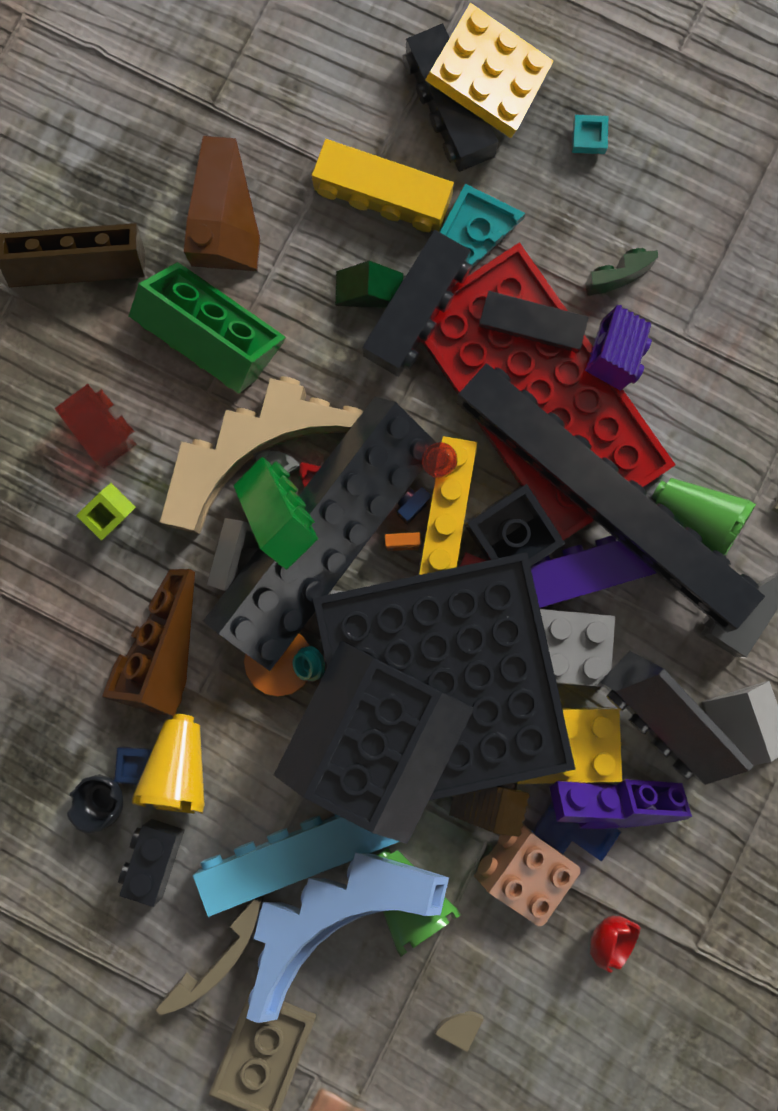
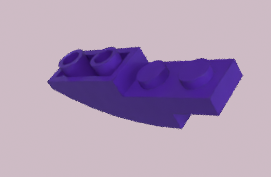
M625 779L618 785L556 781L550 786L557 822L579 823L580 828L584 829L649 826L687 820L692 817L683 783Z

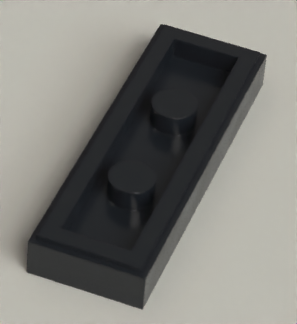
M488 291L479 327L579 353L589 317Z

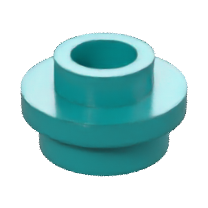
M306 646L301 648L293 657V669L300 679L316 681L323 677L325 661L318 649L313 646Z

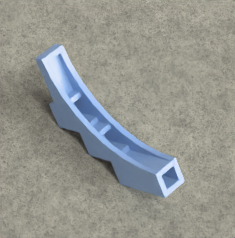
M355 853L354 859L348 867L347 885L327 878H308L307 885L301 894V908L283 902H263L256 922L254 939L265 943V947L258 959L259 970L255 986L249 995V1009L246 1019L256 1023L277 1020L286 992L301 965L321 942L337 929L362 916L389 910H399L423 916L441 915L449 877L374 854Z

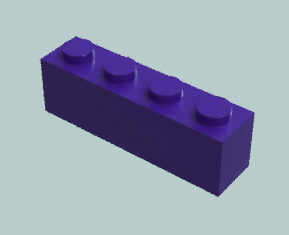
M612 535L595 540L597 547L583 550L582 544L562 550L563 557L550 560L549 555L530 566L540 608L656 574V572Z

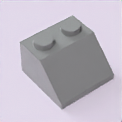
M225 518L207 586L226 591L258 550L259 545L248 522Z

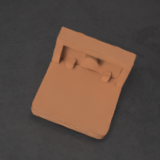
M523 824V827L520 829L522 834L519 837L499 836V840L493 850L481 860L474 877L489 894L535 925L543 926L580 875V867L537 837Z

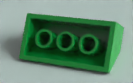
M179 262L138 284L128 316L145 330L156 335L172 349L186 356L199 368L206 370L223 382L225 386L237 393L242 392L257 380L286 339L283 334Z

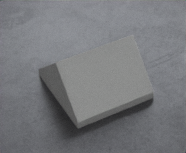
M770 681L758 683L702 702L705 713L753 765L769 763L778 758V704Z

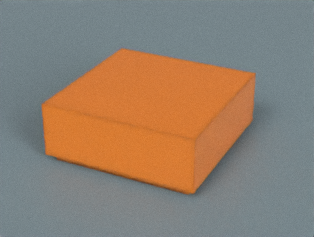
M420 532L385 534L386 550H418L421 546Z

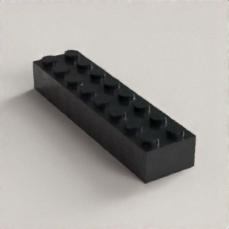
M374 397L299 495L306 504L304 510L315 521L312 527L319 539L287 570L258 548L203 622L271 671L314 614L313 598L330 593L440 445L395 401Z

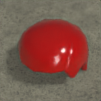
M610 916L597 924L590 939V955L596 965L609 973L613 971L609 966L621 969L637 943L640 935V926L621 916Z

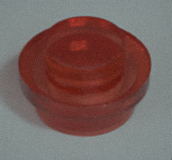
M443 442L434 443L429 446L422 458L424 470L434 478L449 476L454 472L458 462L457 453L454 448Z

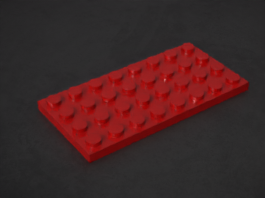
M520 242L467 276L462 284L459 282L455 284L451 291L455 294L451 304L445 312L439 310L433 320L437 325L427 342L421 340V342L457 394L487 363L493 369L498 367L507 373L511 379L510 383L520 391L524 389L536 398L537 405L547 414L548 412L556 414L564 422V428L573 436L580 435L585 438L592 446L591 451L601 459L605 457L611 460L618 467V473L628 482L633 480L644 487L676 466L624 390L620 391L585 371L593 348L585 335L581 349L577 353L479 327L488 291L568 311ZM476 420L520 485L527 484L563 540L594 521Z

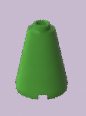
M671 478L667 483L661 481L651 499L656 501V505L659 503L666 506L674 514V520L683 528L689 527L696 531L703 539L701 543L711 551L716 550L725 556L756 505L748 499Z
M389 848L377 854V856L415 867L398 850L391 853ZM446 897L444 898L441 915L423 916L399 910L383 911L400 957L407 953L403 947L404 945L410 943L415 948L450 922L446 918L447 915L450 914L454 920L461 915L458 909Z

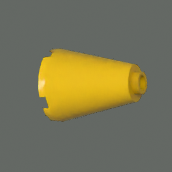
M175 714L173 719L164 721L133 794V805L146 807V804H152L158 810L193 814L198 812L203 814L205 802L200 725L194 723L193 716Z

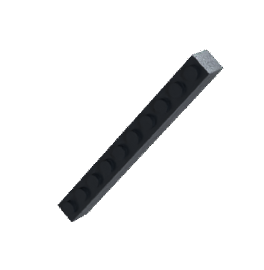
M486 363L459 392L457 404L727 633L737 630L765 598V595L758 590L759 585L751 577L745 574L740 575L730 567L731 562L725 555L716 550L711 551L701 543L703 539L696 531L689 527L683 528L674 520V514L666 506L659 503L656 505L646 497L647 492L640 484L633 480L628 482L618 473V467L611 460L605 457L601 459L591 451L592 446L585 438L580 435L573 436L564 428V422L552 412L547 414L542 410L531 393L524 389L520 391L511 384V379L507 373L498 367L493 369Z

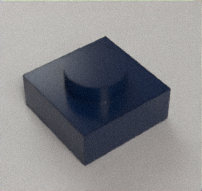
M423 487L416 493L412 489L409 490L398 502V505L401 507L398 510V517L408 525L431 502L432 496Z

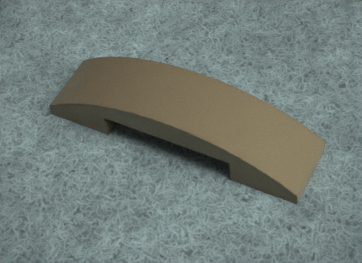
M264 896L251 900L234 919L230 928L239 936L197 982L187 972L163 998L156 1008V1012L164 1015L191 1004L205 995L226 976L243 953L255 930Z

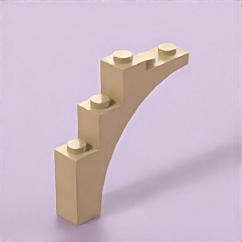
M281 376L280 380L270 378L260 418L256 417V412L245 408H237L236 412L226 410L215 450L212 449L213 444L198 439H193L192 444L181 442L160 522L168 527L200 534L209 509L220 491L242 466L255 458L254 453L267 450L286 440L310 434H347L363 411L352 406H343L342 410L329 407L330 403L319 398H310L309 402L305 401L306 392L304 386L300 385V381Z

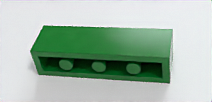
M261 457L233 486L259 548L287 570L319 538L312 527L315 521L304 510L306 504L296 494L298 489L288 479L290 477L289 473L278 462L275 461L271 465L266 459Z

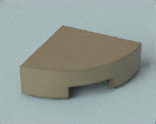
M466 1011L465 1013L447 1017L437 1026L435 1035L468 1052L484 1020L483 1015Z

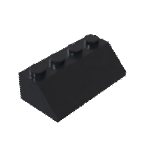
M629 651L600 681L609 691L606 696L607 699L620 711H623L625 708L632 715L628 719L630 723L642 734L650 733L654 738L651 741L652 746L666 758L671 755L676 761L672 766L685 779L689 780L693 776L706 785L748 772L754 766L664 668Z

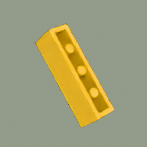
M326 138L312 173L314 190L322 197L331 200L339 198L348 201L352 207L359 210L371 209L380 212L384 218L391 221H399L400 219L412 223L413 227L423 232H430L431 230L440 232L453 195L454 182Z
M442 437L419 575L457 567L477 442Z

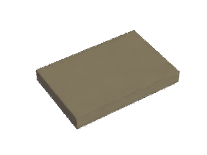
M250 988L209 1096L245 1111H280L314 1024L316 1014L283 1001L277 1020L256 1023L246 1019L249 1009L248 999L252 990Z

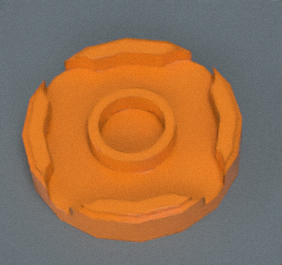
M298 634L271 671L245 654L244 665L246 675L253 686L264 694L277 697L293 694L304 687L308 680H302L295 674L292 662L293 657L301 648L310 646L306 638Z

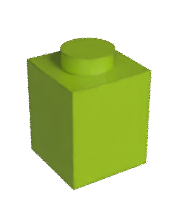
M110 483L76 517L102 541L136 507Z

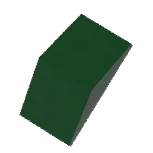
M370 260L336 271L335 306L387 308L403 282L404 273Z

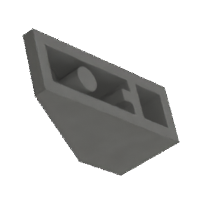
M778 572L758 583V590L765 595V598L737 630L727 633L706 615L703 620V624L706 627L701 635L734 657H747L778 609Z

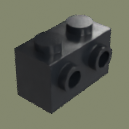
M154 819L143 824L141 828H136L130 842V848L134 849L130 863L125 862L118 879V883L122 884L120 897L154 907L163 898L185 829Z

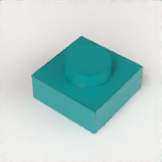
M575 114L573 119L572 153L605 154L608 148L609 116Z

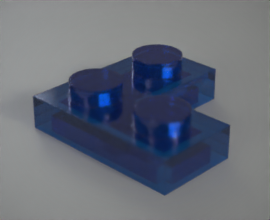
M553 801L532 830L537 837L561 854H564L573 841L601 862L621 834V831L617 828L584 829L580 828L579 823L557 822Z

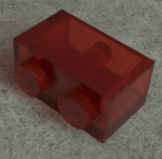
M86 384L54 409L94 462L105 469L137 445L130 436L135 431L122 415L117 418L110 408L115 404L102 388L96 391L89 384Z

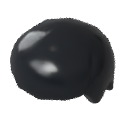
M98 774L84 778L70 793L72 806L67 812V816L76 830L87 834L99 832L115 823L121 815L123 793L120 786L110 777Z

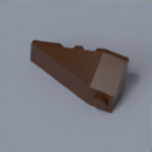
M203 136L187 216L184 254L191 267L258 272L261 239L236 138Z
M170 569L149 604L151 614L147 621L141 627L136 626L131 634L135 641L126 656L120 654L114 663L102 695L103 698L151 713L175 716L176 710L181 704L182 693L187 680L195 571L191 569Z

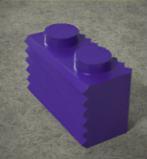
M617 305L600 322L585 371L620 391L628 384L636 383L644 371L641 359L647 353L652 343V339L648 338L651 322H645V319H640L639 315H634L633 312H628V309H623L622 305Z

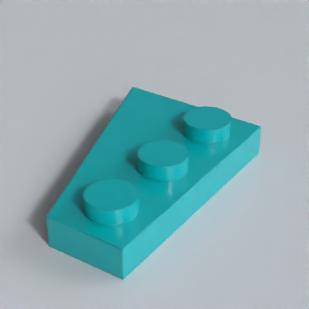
M465 184L440 233L471 250L469 264L473 268L524 219L526 213Z

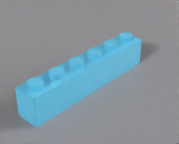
M336 814L325 820H321L319 815L301 822L302 829L288 833L286 828L268 835V842L256 847L254 841L241 845L234 849L235 855L223 860L220 854L210 857L200 863L202 868L193 877L209 917L352 861L355 853L369 854L400 841L371 833Z

